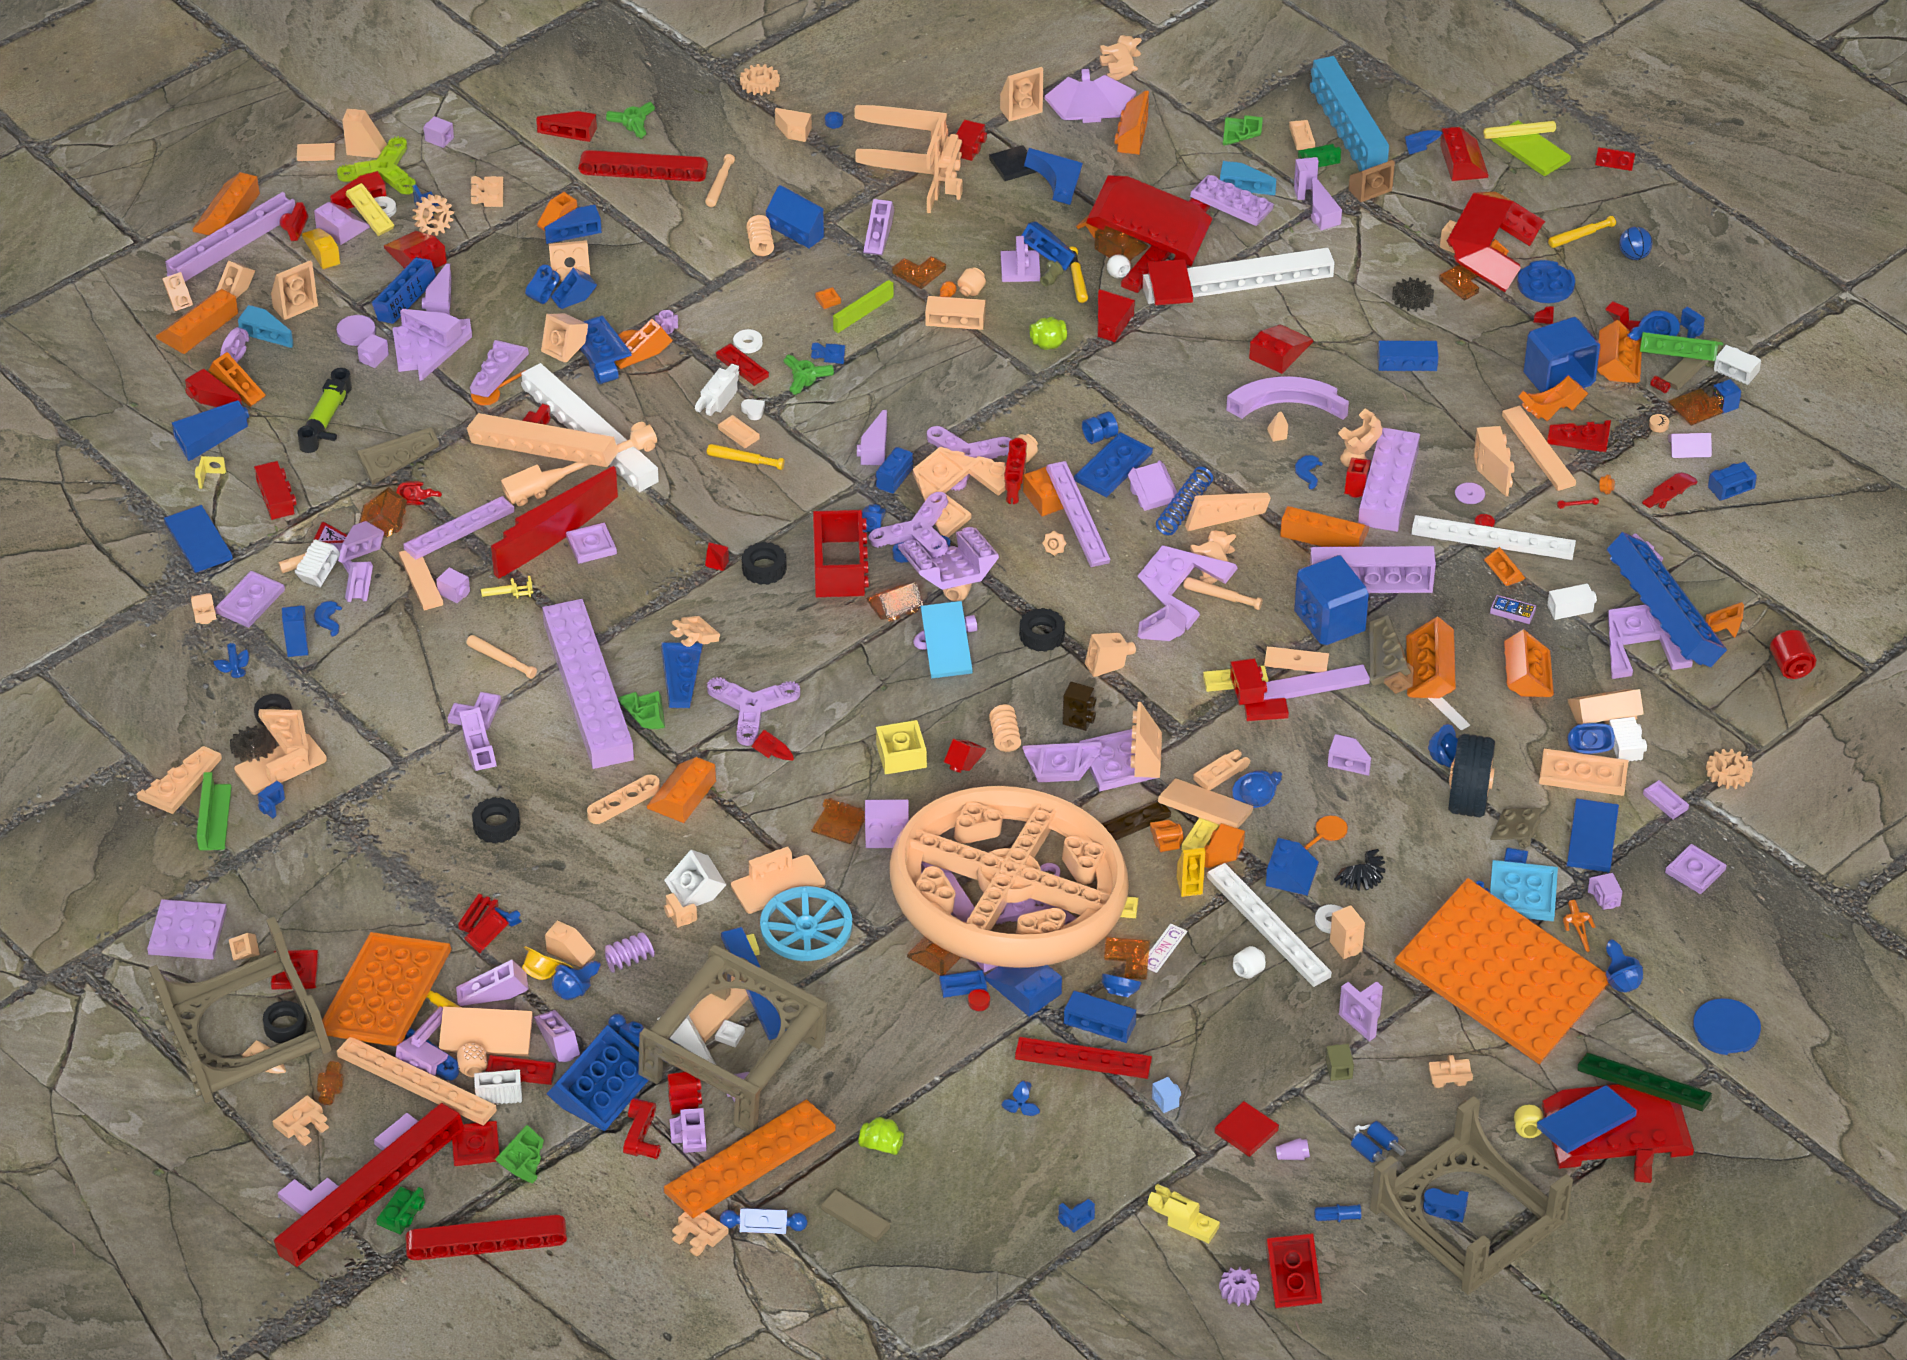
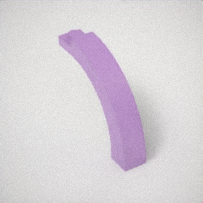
M1273 377L1261 379L1246 384L1227 396L1226 411L1241 419L1260 407L1283 402L1316 406L1342 420L1348 416L1349 401L1337 395V388L1308 378Z

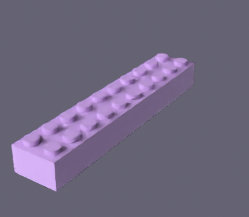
M583 599L542 607L544 627L592 768L595 769L634 760L633 742Z

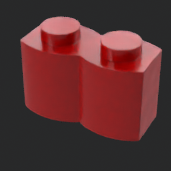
M687 1072L667 1074L671 1115L681 1114V1110L697 1109L698 1105L702 1104L701 1091H698L701 1090V1080Z

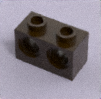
M1070 681L1063 695V725L1087 731L1090 723H1094L1096 718L1094 707L1097 698L1094 697L1093 687Z

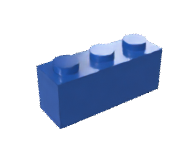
M1378 341L1377 358L1379 371H1437L1439 357L1437 341Z
M1073 991L1064 1009V1024L1127 1043L1136 1025V1009L1090 996L1086 993Z

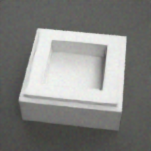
M724 1020L715 1035V1040L736 1047L745 1033V1027Z

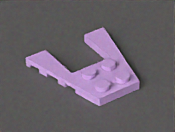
M1162 545L1139 573L1138 578L1164 606L1170 604L1186 617L1185 629L1189 630L1200 616V613L1173 597L1172 594L1194 567L1225 584L1238 568L1234 563Z
M1639 605L1609 610L1608 627L1612 679L1632 676L1633 669L1623 645L1660 640L1672 670L1692 667L1693 661L1692 659H1685L1680 654L1681 649L1672 643L1670 634L1660 627L1661 622L1652 616L1649 606Z

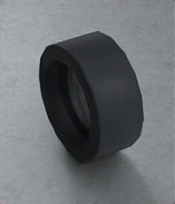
M279 1001L273 1003L263 1014L262 1020L265 1034L271 1041L276 1043L287 1042L303 1035L306 1031L305 1013L302 1007L295 1002ZM282 1016H292L297 1019V1022L291 1027L277 1028L272 1026V1022Z

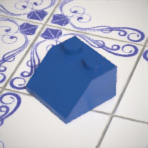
M1278 838L1267 867L1266 886L1308 896L1319 862L1300 843Z

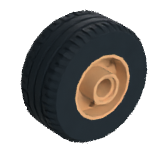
M1462 734L1458 737L1456 754L1451 764L1449 778L1451 790L1448 810L1452 814L1478 818L1485 815L1489 789H1492L1495 768H1492L1495 740L1491 737Z

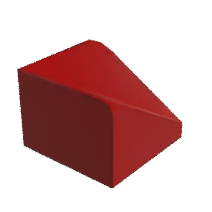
M1614 301L1605 308L1614 321L1619 320L1624 326L1629 323V308Z
M709 542L705 566L724 571L729 562L728 547Z
M1639 1149L1636 1151L1634 1162L1635 1182H1652L1654 1151Z

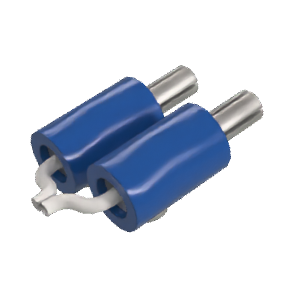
M1375 1121L1371 1125H1358L1355 1127L1356 1133L1353 1136L1351 1146L1371 1163L1379 1162L1386 1158L1381 1155L1382 1149L1363 1133H1359V1129L1365 1130L1368 1128L1367 1134L1387 1151L1393 1149L1400 1156L1405 1154L1406 1150L1397 1143L1398 1137L1379 1121Z

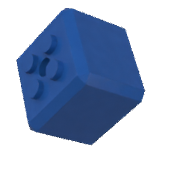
M1571 317L1529 331L1524 373L1540 393L1555 387L1568 375L1583 388L1589 387L1596 381L1600 343L1577 317Z
M1337 555L1298 570L1294 611L1320 644L1329 645L1366 630L1369 594L1366 586L1342 556Z

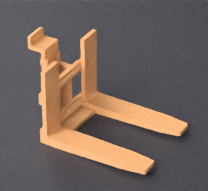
M875 105L855 106V119L931 131V143L927 154L879 149H856L857 163L933 174L934 178L927 196V213H931L934 201H938L941 181H945V194L956 195L957 200L961 199L963 180L957 178L956 171H959L961 167L960 159L962 152H959L962 140H959L958 135L951 134L948 137L947 113Z

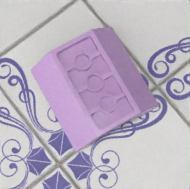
M966 527L962 531L956 532L958 547H948L947 553L942 555V557L938 556V558L936 556L935 558L931 557L918 541L906 540L903 544H898V549L919 575L942 590L982 581L999 558L998 553L973 527Z

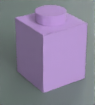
M434 116L424 126L425 141L444 148L454 138L453 123Z
M370 334L357 347L359 361L373 368H376L389 355L387 340L374 334Z
M450 567L436 579L440 595L455 603L461 601L470 592L469 577Z

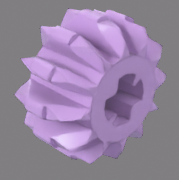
M1240 1266L1238 1270L1230 1268L1228 1273H1223L1219 1289L1222 1299H1228L1229 1305L1235 1302L1238 1307L1241 1303L1248 1306L1250 1300L1255 1301L1259 1291V1284L1256 1274H1251L1250 1268L1243 1271Z

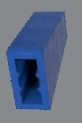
M239 400L172 422L174 438L187 460L190 461L248 427L247 418H249L247 408L242 407Z

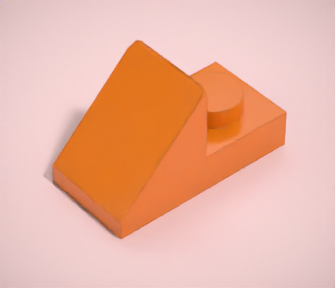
M1741 602L1707 614L1705 621L1714 632L1727 628L1735 638L1743 619L1744 604Z

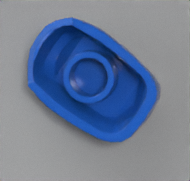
M1600 723L1577 725L1568 733V746L1571 750L1583 754L1609 751L1615 744L1614 730L1610 725Z

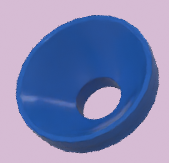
M1102 973L1101 982L1108 991L1107 993L1129 998L1130 995L1140 989L1142 983L1140 981Z

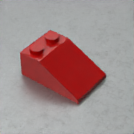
M414 231L384 245V249L404 269L416 257L431 260L434 269L447 263L445 246L435 236L423 232Z
M1280 324L1260 331L1250 341L1249 359L1283 374L1313 343V339Z
M1313 1233L1267 1238L1265 1246L1275 1309L1322 1304Z

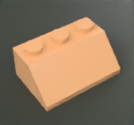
M1624 689L1568 699V704L1577 724L1597 723L1600 721L1609 724L1611 719L1635 717L1636 720L1637 715L1643 714L1640 689Z

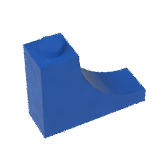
M1029 148L1024 166L1037 171L1045 177L1053 191L1052 200L1068 205L1071 204L1083 163Z
M305 606L283 607L282 622L287 656L308 655Z

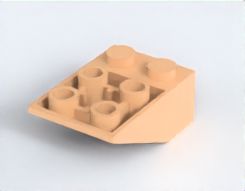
M1501 426L1477 428L1474 448V460L1477 471L1503 495L1508 496L1509 488H1512L1513 484L1511 473H1514V463L1510 461V448H1506V434L1502 433Z
M1138 702L1137 711L1133 710V723H1137V725L1132 726V739L1136 740H1132L1131 753L1135 754L1131 755V768H1135L1134 777L1160 778L1162 732L1143 704Z

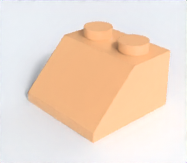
M565 313L546 314L541 352L562 362H568L585 344L588 324Z

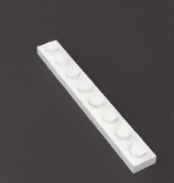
M1415 515L1411 534L1493 548L1500 547L1505 550L1569 560L1573 559L1576 540Z
M1226 863L1207 872V878L1313 987L1331 978L1332 972Z

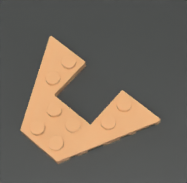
M939 447L913 468V476L924 501L935 492H948L968 474L998 496L1006 490L1004 482L1006 465L1004 462H994L992 459L977 456V458L965 456L963 452L951 451L943 447ZM946 495L948 505L942 510V514L935 522V525L940 535L949 538L971 519L972 514Z

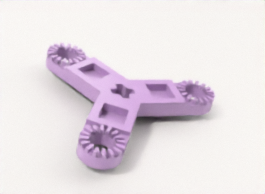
M940 426L931 427L927 431V440L930 444L937 446V448L943 447L951 451L963 452L965 456L974 458L980 456L994 459L1001 455L1007 456L1009 442L1012 440L1008 437H998L968 444ZM934 433H935V435H937V433H938V435L940 434L939 437H934V436H932V435H934ZM1002 444H1003V445L1005 444V446H1008V447L1002 448V447H1000V445L1002 446ZM970 474L952 487L951 490H963L967 485Z
M944 492L931 494L912 521L873 530L869 534L871 545L879 548V546L882 547V545L885 546L886 544L893 545L906 540H915L922 545L931 557L935 558L936 556L938 558V556L942 557V555H945L948 550L947 542L932 527L942 514V510L948 505L946 494Z
M718 677L716 679L712 678L707 683V691L710 696L740 711L737 741L745 746L752 745L758 738L762 712L796 701L800 697V686L797 683L795 684L794 681L793 683L786 681L779 686L774 685L754 693L734 683H729L721 677L720 679ZM715 686H721L722 689L720 688V690H719V689L716 690V689H714L713 687H715ZM787 690H794V691H795V692H793V693H791V694H790V693L787 694V692L785 693V691H787ZM746 733L752 734L750 738H744L742 735Z
M1045 863L1040 866L1041 871H1052L1055 876L1060 877V868L1057 865ZM1031 898L1022 902L1007 903L1002 911L1003 914L999 916L996 924L1018 921V918L1023 914L1058 907ZM1061 909L1066 914L1064 925L1077 919L1068 911Z

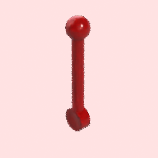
M1594 497L1592 500L1572 502L1560 500L1557 502V507L1563 509L1565 506L1597 505L1599 499Z

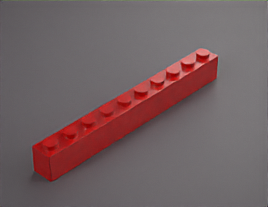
M440 1103L404 1134L274 1239L278 1255L295 1267L301 1265L448 1144L455 1134L456 1136L464 1130L460 1113L443 1103Z

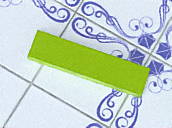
M887 280L833 315V330L837 333L841 332L894 297L893 282Z

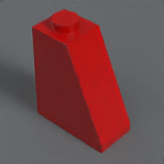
M1099 289L1098 337L1116 342L1134 316L1135 300Z

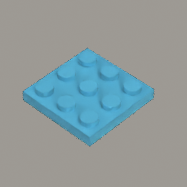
M1493 860L1490 893L1527 919L1554 921L1558 867Z

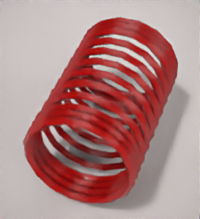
M1654 376L1650 382L1652 387L1657 388L1663 393H1667L1671 387V383L1658 376Z

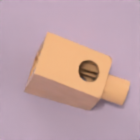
M1120 633L1091 634L1085 665L1093 677L1121 669L1125 665L1126 656L1135 654V644L1133 642L1127 643Z

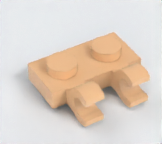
M477 176L471 177L472 204L484 203V207H503V177H484V180Z
M700 616L683 617L681 621H672V624L678 627L677 630L670 632L674 637L678 638L684 634L689 636L686 640H681V643L686 647L692 646L696 641L701 644L719 642L720 634Z
M305 1096L273 1120L274 1128L288 1139L295 1135L297 1140L304 1146L312 1141L307 1136L310 1134V1131L305 1127L307 1124L312 1122L321 1133L329 1128L324 1123L327 1121V1118L322 1114V1106L309 1096Z
M684 1212L678 1217L679 1225L672 1230L676 1234L672 1240L680 1245L685 1241L690 1232L696 1237L690 1241V1245L693 1246L690 1249V1253L697 1257L703 1252L707 1244L714 1247L728 1234V1228L705 1212L693 1219Z

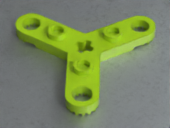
M395 136L388 141L387 146L384 147L377 160L357 162L353 165L345 164V166L342 165V167L339 166L337 168V177L343 182L353 181L361 175L378 171L382 179L401 194L413 193L412 185H416L415 180L397 166L407 150L406 139L403 137L399 138V136L397 138Z

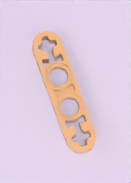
M646 775L592 803L587 808L588 820L593 824L603 823L654 796L660 789L659 778L655 775ZM630 792H636L638 794L635 797L627 796V794ZM614 801L620 803L618 806H611L609 804Z

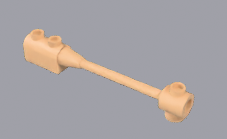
M638 422L631 428L630 439L617 444L618 453L631 447H635L637 450L644 449L646 452H649L655 448L657 437L650 424L646 425L645 422ZM575 462L564 468L541 472L537 464L502 479L503 492L512 505L516 503L517 506H524L528 502L527 498L535 496L537 499L544 497L546 490L564 478L565 475L591 464Z

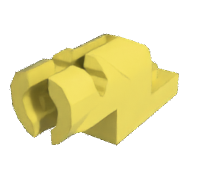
M1157 1184L1155 1186L1156 1193L1151 1192L1149 1196L1148 1206L1154 1211L1167 1216L1168 1226L1209 1244L1219 1229L1220 1222L1199 1213L1200 1205L1198 1202L1188 1199L1175 1191L1171 1193L1169 1188Z

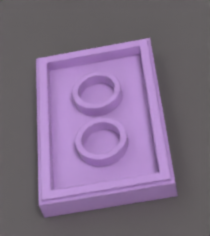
M250 571L215 607V613L249 628L285 591V586Z

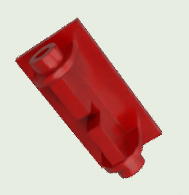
M1598 147L1595 165L1632 171L1635 153Z

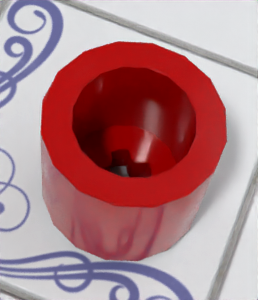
M1785 631L1776 636L1771 642L1770 651L1782 675L1787 679L1802 678L1808 675L1816 666V657L1801 631Z

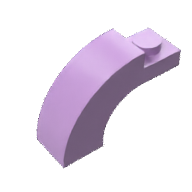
M480 708L459 712L463 738L473 769L478 771L497 766L493 748L489 744Z

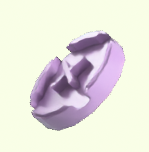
M353 315L342 319L336 329L340 341L352 346L360 345L370 334L375 335L376 333L374 322L369 317L363 315Z
M241 327L233 329L222 345L220 356L228 352L238 362L246 351L247 347L244 345L246 341H249L248 332Z

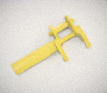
M528 576L526 586L517 587L513 578H510L511 585L481 589V595L486 597L513 593L516 599L522 595H529L530 598L531 594H533L531 577ZM527 588V591L518 592L519 589Z

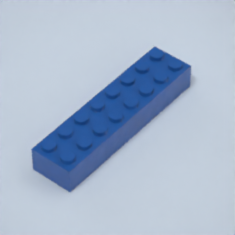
M1622 532L1606 549L1611 555V561L1619 566L1621 569L1620 573L1629 579L1631 588L1641 595L1640 600L1649 606L1652 616L1661 622L1660 627L1670 634L1672 643L1681 649L1680 654L1685 659H1692L1699 665L1704 664L1712 667L1727 651L1726 647L1647 542Z

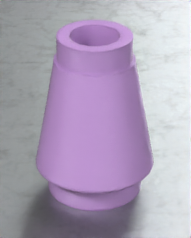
M1301 1138L1276 1146L1278 1160H1305L1304 1158L1310 1157L1307 1139L1301 1140Z

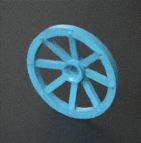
M812 886L795 887L777 894L765 905L760 918L761 935L771 950L785 958L797 961L819 960L836 953L847 943L852 932V914L846 902L829 890ZM802 897V916L797 917L783 903ZM808 897L827 901L814 917L809 915ZM833 906L843 916L841 919L819 923ZM777 908L794 925L769 922V919ZM844 926L841 934L836 939L819 932ZM769 929L793 932V934L778 942L772 936ZM815 938L828 945L811 950L810 940ZM798 939L804 940V950L787 947Z

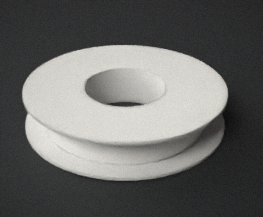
M389 197L374 198L380 207H386L382 210L388 217L395 214L396 203L393 199Z
M755 330L739 331L733 338L734 346L743 353L756 352L763 344L761 334ZM744 340H752L751 343H745V342H743V341H744Z
M1331 904L1320 907L1315 915L1316 926L1321 931L1330 933L1331 922L1326 920V918L1332 916L1333 912L1343 908Z

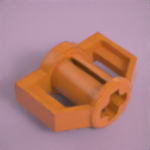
M1170 820L1150 823V831L1153 835L1154 843L1160 852L1180 848L1183 842V831L1180 824Z

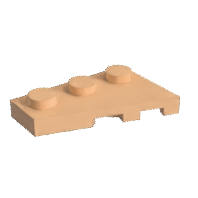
M259 709V718L286 755L302 747L308 754L309 748L301 710Z

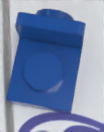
M1087 1199L1083 1203L1077 1204L1073 1210H1070L1062 1203L1059 1205L1058 1219L1064 1227H1068L1074 1233L1095 1219V1204L1090 1199Z

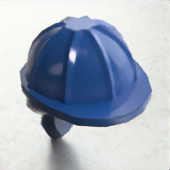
M1655 310L1644 316L1639 327L1632 328L1628 337L1637 341L1642 338L1643 332L1677 336L1680 331V323L1674 314Z
M1443 725L1439 732L1433 734L1428 745L1432 759L1440 765L1450 768L1455 758L1458 742L1452 725Z
M1261 770L1245 774L1234 784L1232 789L1234 799L1252 805L1253 808L1267 805L1274 797L1277 785L1282 781V773L1273 771L1270 774Z
M1609 940L1606 950L1612 961L1606 971L1608 983L1619 992H1630L1637 989L1643 979V966L1636 958L1625 956L1622 947L1616 941Z
M588 962L580 970H575L561 964L558 965L552 979L553 990L559 997L566 1000H573L583 996L585 991L591 986L590 978L598 973L601 966L600 962Z

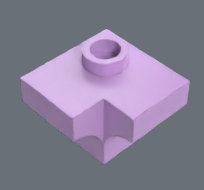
M703 1108L681 1110L680 1116L670 1119L671 1144L683 1143L684 1153L706 1151Z

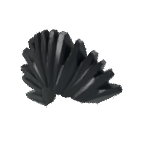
M1379 849L1366 851V864L1344 867L1334 880L1342 879L1340 885L1342 886L1346 883L1345 888L1349 885L1350 889L1353 888L1355 883L1358 891H1360L1361 884L1365 890H1369V887L1373 889V885L1378 886L1377 883L1380 884L1384 878L1380 873H1385V869L1379 867L1385 864V861H1381L1383 856H1375Z

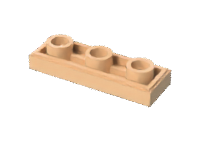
M1267 646L1264 666L1319 673L1327 671L1329 653Z

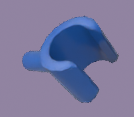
M497 907L494 908L506 919L509 926L512 927L522 922L518 918L521 915L517 910L509 914Z

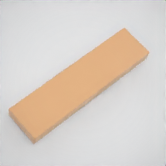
M406 551L399 552L400 560L423 610L442 606L443 600L424 558L421 557L415 560Z

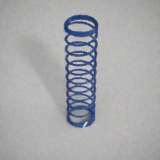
M1197 467L1194 469L1186 483L1183 484L1182 488L1175 495V498L1171 500V503L1168 504L1167 508L1156 520V527L1161 533L1173 535L1178 526L1181 525V521H1184L1185 516L1191 510L1192 505L1188 500L1193 502V496H1199L1195 490L1201 492L1200 495H1203V492L1210 486L1213 481V475L1207 468ZM1196 470L1206 471L1210 475L1211 481L1206 475L1196 472ZM1196 474L1205 476L1208 482H1203ZM1187 484H1191L1194 489L1187 487ZM1192 484L1198 486L1200 490L1196 489ZM1189 489L1193 490L1197 495L1191 493ZM1183 493L1187 499L1180 497V494ZM1185 494L1191 496L1193 500L1189 499ZM1179 498L1182 503L1177 502L1176 499ZM1182 499L1186 500L1190 505L1183 502ZM1173 503H1176L1180 509L1173 507ZM1178 504L1184 506L1186 510L1182 509ZM1169 508H1172L1175 513L1169 512ZM1175 509L1179 510L1183 515L1176 512ZM1165 513H1169L1173 519L1166 517ZM1160 520L1163 527L1173 532L1169 533L1162 530L1158 524V521ZM1162 520H1166L1169 524H1171L1173 526V530L1167 528L1162 523Z

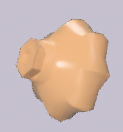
M1056 531L1045 534V539L1042 542L1046 552L1054 556L1058 553H1063L1064 547L1067 544L1063 534H1059Z

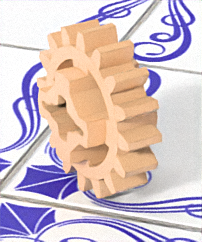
M759 64L756 67L750 65V69L745 68L744 72H741L740 77L742 89H746L747 93L753 92V95L760 93L763 96L765 92L770 94V90L776 91V87H779L780 82L778 71L773 70L772 66L767 68L766 64L763 67H760Z
M428 194V199L421 197L422 203L416 202L418 208L413 209L416 215L412 219L417 220L414 225L420 227V232H425L429 235L438 236V231L445 233L444 227L450 228L448 222L453 221L450 215L454 214V211L449 210L452 205L446 203L447 199L441 198L439 195L433 196ZM432 203H438L440 206L435 207ZM432 224L434 225V227H428L426 225Z
M1722 749L1721 754L1715 751L1714 756H1709L1706 765L1707 777H1711V782L1717 781L1718 787L1723 784L1726 789H1729V786L1737 789L1738 784L1744 787L1745 782H1750L1753 773L1752 761H1748V756L1742 757L1740 751L1736 754L1733 749H1730V752Z

